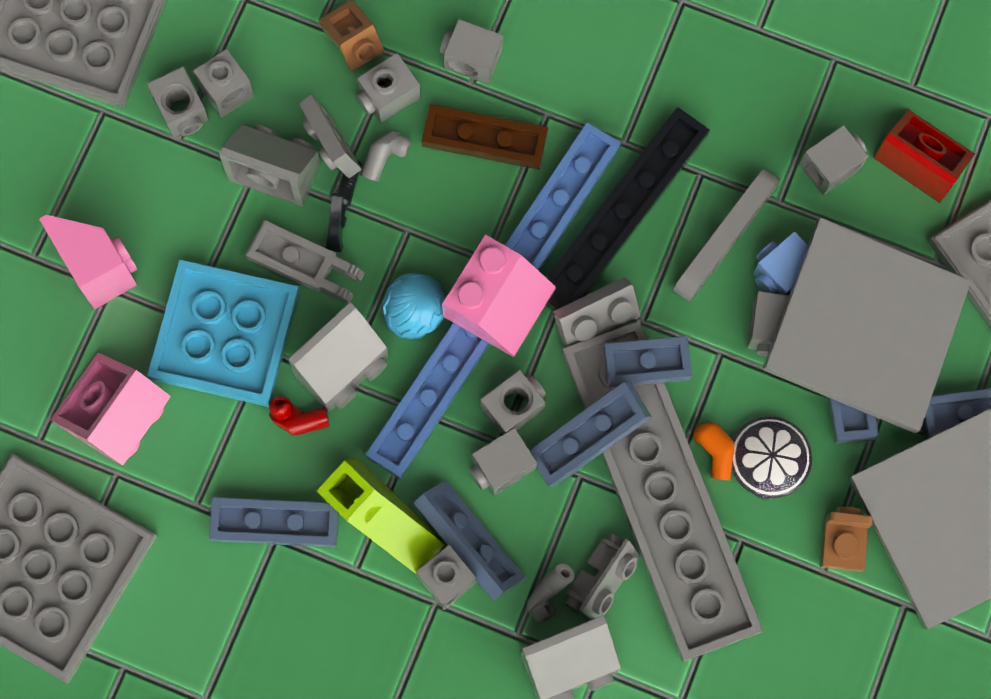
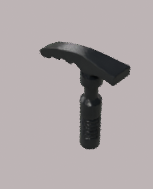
M359 172L350 178L343 173L337 194H332L326 249L330 251L342 252V229L345 227L347 220L345 212L346 208L351 205Z

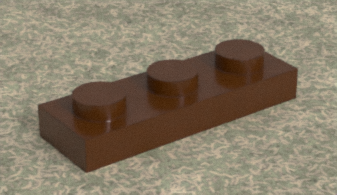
M430 104L422 138V147L540 170L548 127Z

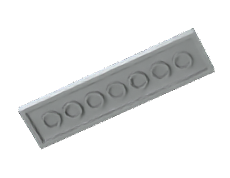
M640 321L562 349L563 357L584 410L616 388H608L604 344L647 340ZM665 383L634 385L633 387L652 418L601 454L682 662L760 634L763 632V629Z

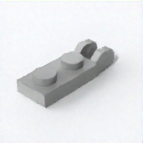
M263 220L245 254L246 259L315 292L320 293L322 291L329 297L346 304L351 302L354 296L353 293L343 286L326 280L329 273L333 269L346 278L361 282L365 274L357 266L338 258L337 253L266 220Z

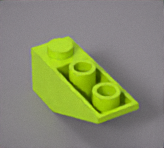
M357 457L344 460L317 490L346 521L415 574L416 571L435 557L446 545L435 532Z

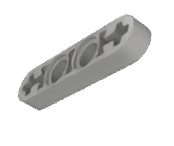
M762 169L673 288L675 293L689 303L693 300L775 191L781 181L780 178L767 169Z

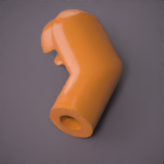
M709 421L698 424L694 429L693 437L712 456L710 478L730 480L735 447L733 440L714 422Z

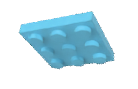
M179 259L148 370V379L269 407L300 292L299 286Z

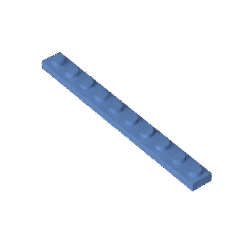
M587 122L505 246L522 255L539 271L620 149L621 142ZM453 323L365 454L366 458L401 480L490 344Z

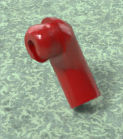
M284 396L275 397L269 403V416L271 420L290 435L299 436L330 427L325 407L303 412Z

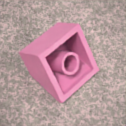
M50 215L39 218L78 287L94 310L137 286L130 274L136 271L137 268L119 237L110 240L104 228Z
M485 234L442 303L443 317L514 358L556 287L522 255Z
M97 353L50 421L102 455L123 466L126 460L137 451L140 440L151 424L160 418L164 411V406L171 396L136 369Z

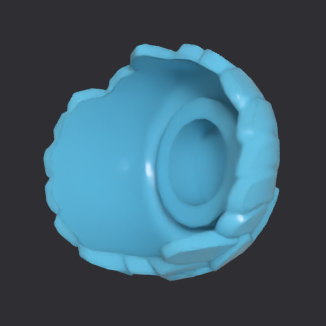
M406 273L396 278L386 289L381 304V311L388 330L394 332L399 338H407L409 340L421 339L426 333L435 330L444 319L442 303L446 298V294L441 283L432 276L421 273Z

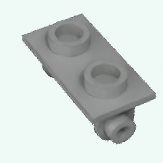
M610 534L608 539L603 538L587 562L598 573L594 577L582 570L566 593L568 599L565 605L577 613L581 611L589 621L605 615L614 602V594L623 580H628L637 567V559L640 554L628 539L623 541L614 534Z

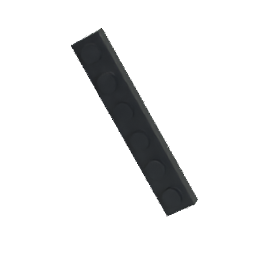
M677 107L546 277L556 287L546 304L547 307L555 311L587 295L707 138L710 132L709 128Z

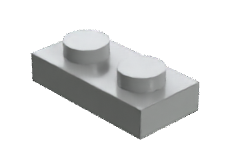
M312 94L298 103L306 116L302 120V124L315 141L320 140L323 147L318 151L331 170L335 168L340 169L348 178L362 170L328 110Z
M626 277L553 311L559 334L565 347L582 341H588L593 337L610 332L641 317L633 284Z

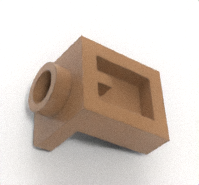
M353 0L346 2L319 19L323 31L341 51L351 71L358 69L384 52L373 23Z
M837 507L836 512H830L824 518L820 568L854 572L865 571L868 528L872 526L873 517L861 515L862 510L855 507Z

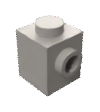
M398 53L357 78L359 93L356 95L357 101L368 116L374 113L380 123H383L421 99L420 84Z

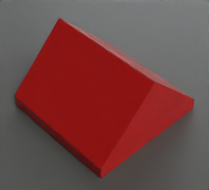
M908 109L888 133L874 159L941 203L975 153Z

